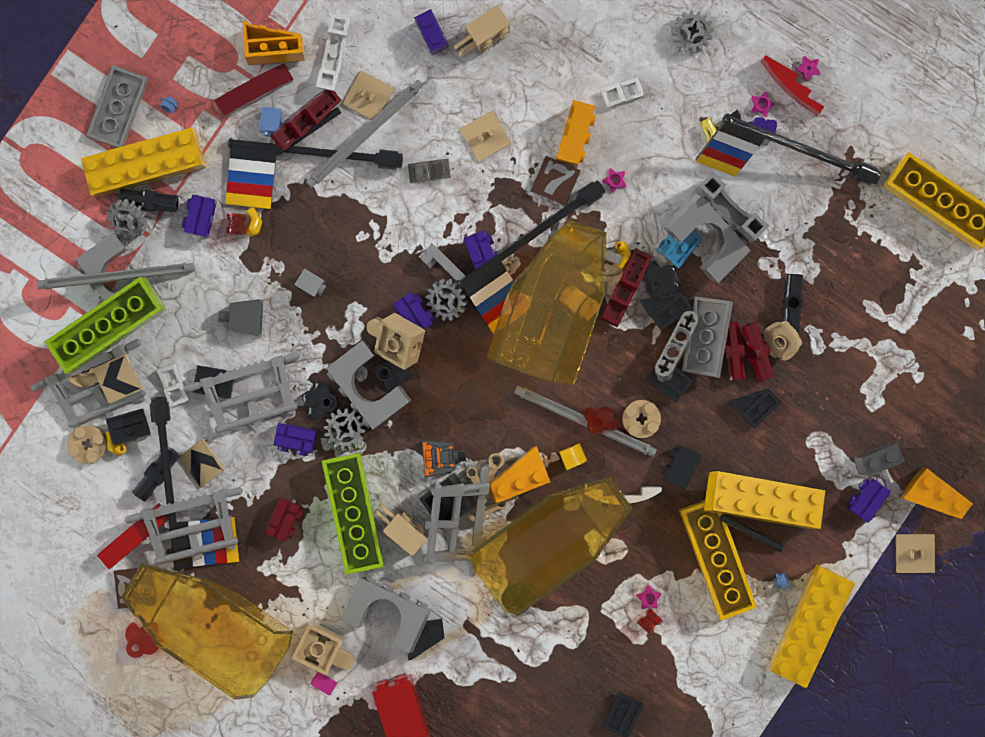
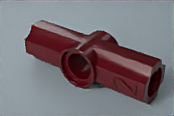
M729 322L724 351V359L727 362L728 381L746 379L743 360L745 358L744 343L741 341L740 323Z
M757 322L741 326L747 344L745 356L749 362L753 363L758 382L773 378L774 373L768 358L771 353L770 346L767 342L763 341Z

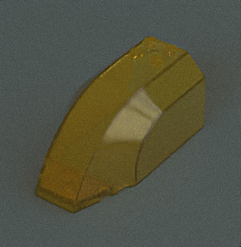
M570 221L549 238L511 286L486 356L488 359L528 375L555 383L574 386L605 295L604 275L606 269H604V257H606L607 232Z
M611 476L541 498L468 548L465 553L473 569L497 603L509 616L517 617L595 561L633 508Z
M141 564L121 596L133 615L142 623L144 630L148 631L153 638V642L157 647L234 700L253 698L271 679L290 647L293 630L244 597L208 579Z

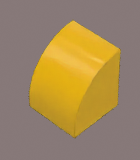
M580 443L559 451L566 470L587 461Z

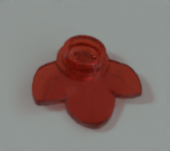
M592 407L585 409L584 418L587 420L589 432L593 434H601L604 430L613 431L620 426V423L613 419L614 411L610 407H601L598 410Z
M134 622L129 624L125 632V638L128 642L126 652L130 657L139 658L143 654L152 655L158 651L161 644L154 640L156 634L154 624L145 625L140 629ZM139 645V650L134 652L132 647Z

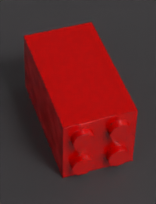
M401 673L396 675L393 680L383 679L378 681L377 685L373 688L372 694L386 737H431L412 675Z

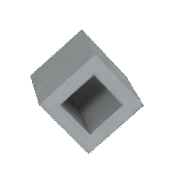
M305 268L295 283L297 287L314 297L321 296L326 289L324 285L326 281Z

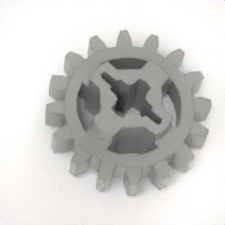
M690 10L689 15L683 12L682 18L677 17V23H674L672 26L676 29L671 33V35L676 36L673 42L680 43L679 49L682 46L685 47L684 52L691 49L692 53H695L696 48L702 51V45L707 47L709 45L707 40H712L713 38L709 34L714 31V28H709L712 21L706 22L707 15L701 17L700 11L696 15H694L693 10ZM688 20H693V21H692L691 23H689V24H685V23H684V22H686V21H688ZM695 25V28H694V29H695V30H694L695 34H694V35L692 36V38L690 39V36H691V34H690L691 31H690V30H691V28H693V26ZM681 34L684 35L686 41L682 39ZM702 39L699 43L692 44L693 41Z
M119 199L109 207L110 209L107 211L109 216L106 220L111 221L108 226L115 228L114 233L119 232L121 238L123 235H126L128 240L131 237L136 239L138 236H142L148 227L146 223L149 220L144 217L146 212L140 211L141 206L136 207L134 201L130 204L128 199H125L123 202Z
M441 279L439 283L435 282L433 287L428 289L431 294L426 296L427 299H430L427 306H432L430 312L435 311L436 318L441 315L443 321L447 318L452 321L455 317L461 316V313L466 310L464 306L468 304V301L464 300V298L468 295L462 293L463 290L457 287V282L452 284V279L446 282L444 279Z
M338 409V415L331 413L332 419H326L329 425L324 426V429L328 430V433L324 434V436H330L328 443L334 442V448L341 445V450H344L345 446H348L350 450L352 449V444L359 445L358 439H364L361 433L366 432V430L361 429V426L365 424L359 422L361 415L355 417V411L349 414L348 409H345L344 413ZM339 417H347L344 422L336 421ZM353 421H355L357 425V431L353 429ZM348 423L347 429L350 431L342 435L340 426H345ZM332 427L336 429V438L333 435ZM350 436L354 438L349 442H342L345 437Z

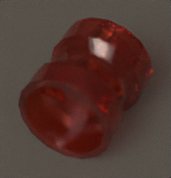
M227 214V221L229 223L226 227V233L246 234V228L244 227L246 215Z
M650 608L646 611V616L637 621L650 635L654 632L655 626L663 622Z

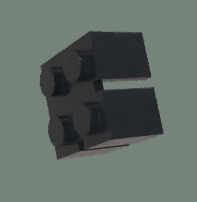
M453 473L439 484L441 486L461 484L462 482ZM429 490L419 500L431 515L433 495ZM454 496L441 497L439 520L451 521ZM462 496L459 517L477 504L472 496Z

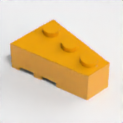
M243 21L244 53L248 65L305 61L304 41L301 34L281 29L275 30L263 25L258 26Z
M577 100L572 101L557 154V161L578 167L579 162L583 163L586 154L583 151L584 144L588 145L591 133H588L589 126H594L596 115L593 114L594 105Z
M537 446L530 448L523 456L518 458L489 483V493L493 503H499L550 483Z
M923 467L920 468L898 497L962 519L973 505L972 502L933 472Z

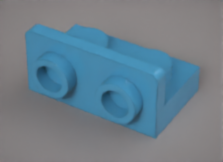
M694 230L682 242L675 241L668 235L660 242L656 251L679 269L702 241V238Z

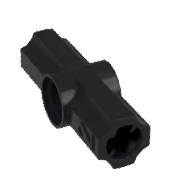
M120 189L118 200L120 199L123 202L125 199H128L130 204L134 201L136 207L141 206L140 210L177 212L179 206L178 195L160 194L156 191Z
M786 274L785 293L782 302L784 307L783 321L789 322L799 332L801 307L803 305V275ZM790 298L796 299L797 305L795 308L789 307L788 301Z
M168 446L170 466L172 468L181 455ZM161 454L155 462L149 465L143 474L144 477L132 491L137 498L144 502L153 494L157 486L164 482Z

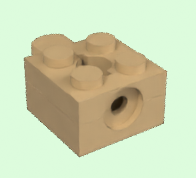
M496 5L465 26L467 37L454 46L456 51L462 49L458 53L460 57L465 56L474 49L478 53L481 51L486 52L493 47L492 44L497 40L501 42L509 36L510 23L499 6Z
M396 313L384 319L376 317L367 323L368 333L377 338L374 353L403 370L418 362L425 334L424 329Z
M381 503L379 507L393 518V520L389 519L378 509L374 511L377 516L388 524L383 532L413 557L428 539L429 535L426 534L428 530L421 524L417 526L413 523V517L404 511L402 513L399 511L396 515L386 505Z
M313 621L309 622L292 657L293 660L324 675L328 674L332 665L347 671L351 669L355 661L352 653L340 648L345 637Z

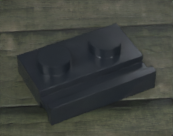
M655 367L646 377V380L675 403L693 382L692 379L677 367H675L672 373V378L664 382L657 380ZM661 369V373L667 371V369Z
M197 365L194 382H200L199 380L203 378L216 377L220 372L224 374L227 370ZM235 380L214 385L217 396L231 399ZM202 387L198 390L192 391V393L205 395V392Z
M143 408L106 419L113 446L151 436Z
M618 691L602 727L617 735L629 737L644 703Z

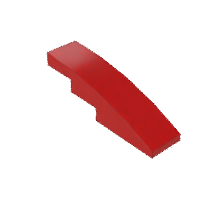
M767 55L761 60L762 65L784 92L802 107L818 116L824 106L808 97L812 90L795 81L799 74Z
M158 503L153 509L159 508L161 504ZM168 514L156 517L158 528L168 521ZM144 520L136 521L97 555L109 570L148 539L147 537L150 535Z

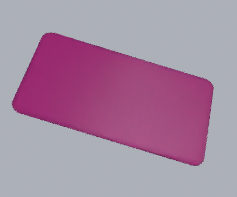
M317 672L310 684L322 692L331 695L337 682Z

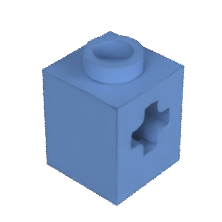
M262 107L259 130L264 133V136L270 137L282 125L283 111L277 108Z

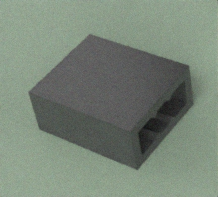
M889 442L852 456L858 474L864 476L874 475L905 462L898 444Z

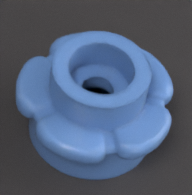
M168 96L166 99H161L160 107L164 111L173 114L178 109L177 101L172 97Z
M784 572L776 573V578H774L775 585L778 589L781 588L785 591V588L790 587L787 576Z

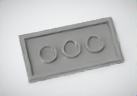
M112 65L86 137L115 148L125 146L149 78Z
M695 296L692 311L698 316V325L686 346L682 372L720 378L733 302Z

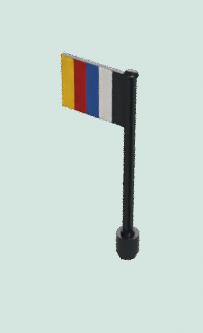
M729 113L723 116V123L695 159V162L736 177L763 141L767 139L850 171L853 179L868 185L876 184L881 176V171L876 166L863 161H858L854 164L732 117Z
M231 137L228 140V147L231 150L225 204L271 209L276 152L331 158L338 150L290 145L286 150L281 151L277 144L234 140ZM380 149L379 153L376 154L352 152L346 159L375 162L380 169L397 170V168L402 169L403 153Z
M598 180L595 182L591 181L577 191L578 196L574 201L460 281L457 280V286L461 290H465L492 334H495L530 309V306L501 261L578 207L584 205L589 207L601 199L606 192Z
M165 396L151 398V403H149L151 422L156 423V426H158L166 504H173L175 501L166 431L167 421L171 420L169 401H167ZM176 512L168 514L169 530L173 531L219 518L177 522ZM231 516L233 537L237 538L235 516ZM221 526L196 532L199 546L225 540ZM189 535L171 539L172 553L191 549ZM238 543L235 545L236 549L225 547L202 553V559L195 560L194 556L173 561L174 567L172 569L178 572L183 570L184 567L239 562Z

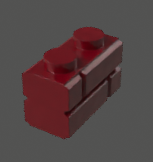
M281 496L264 533L284 542L288 538L292 539L296 531L293 526L296 521H300L304 512L301 510L302 505Z

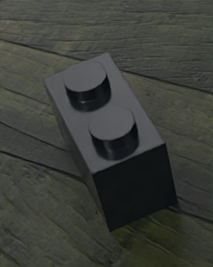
M678 445L677 448L674 447L670 454L672 460L669 465H665L662 471L663 480L686 490L702 455L681 445Z

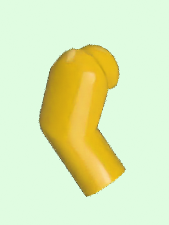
M254 207L246 211L251 220L249 227L246 228V233L250 237L257 235L262 226V220Z
M618 241L615 244V249L618 254L622 255V258L616 267L625 270L632 254L626 242Z
M109 431L105 432L107 449L115 455H123L126 452V446L123 444L113 446Z

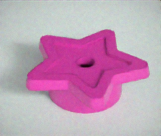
M806 56L802 57V65L797 67L796 71L804 75L805 81H808L812 75H820V71L817 68L819 59L810 60Z
M764 92L760 97H751L754 103L751 110L752 113L760 112L764 117H767L768 109L775 106V103L768 98L767 92Z
M609 168L608 177L603 179L602 182L610 186L612 193L618 187L625 188L627 186L623 180L625 171L615 172Z
M650 585L646 587L645 592L637 594V597L642 601L641 609L647 607L658 608L657 599L661 596V593L653 592Z

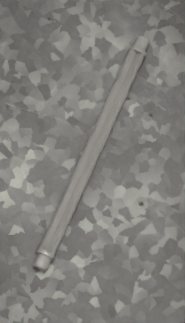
M419 80L410 84L317 169L306 183L311 188L319 184L419 92L418 90L423 87V84Z
M184 262L182 264L51 279L44 278L45 280L37 281V288L49 290L66 286L137 279L139 277L187 274V272H194V263L186 264Z
M518 385L514 393L521 396L520 398L527 399L638 450L644 455L648 454L654 457L657 449L651 447L650 444L641 442L532 392L526 387L522 388Z

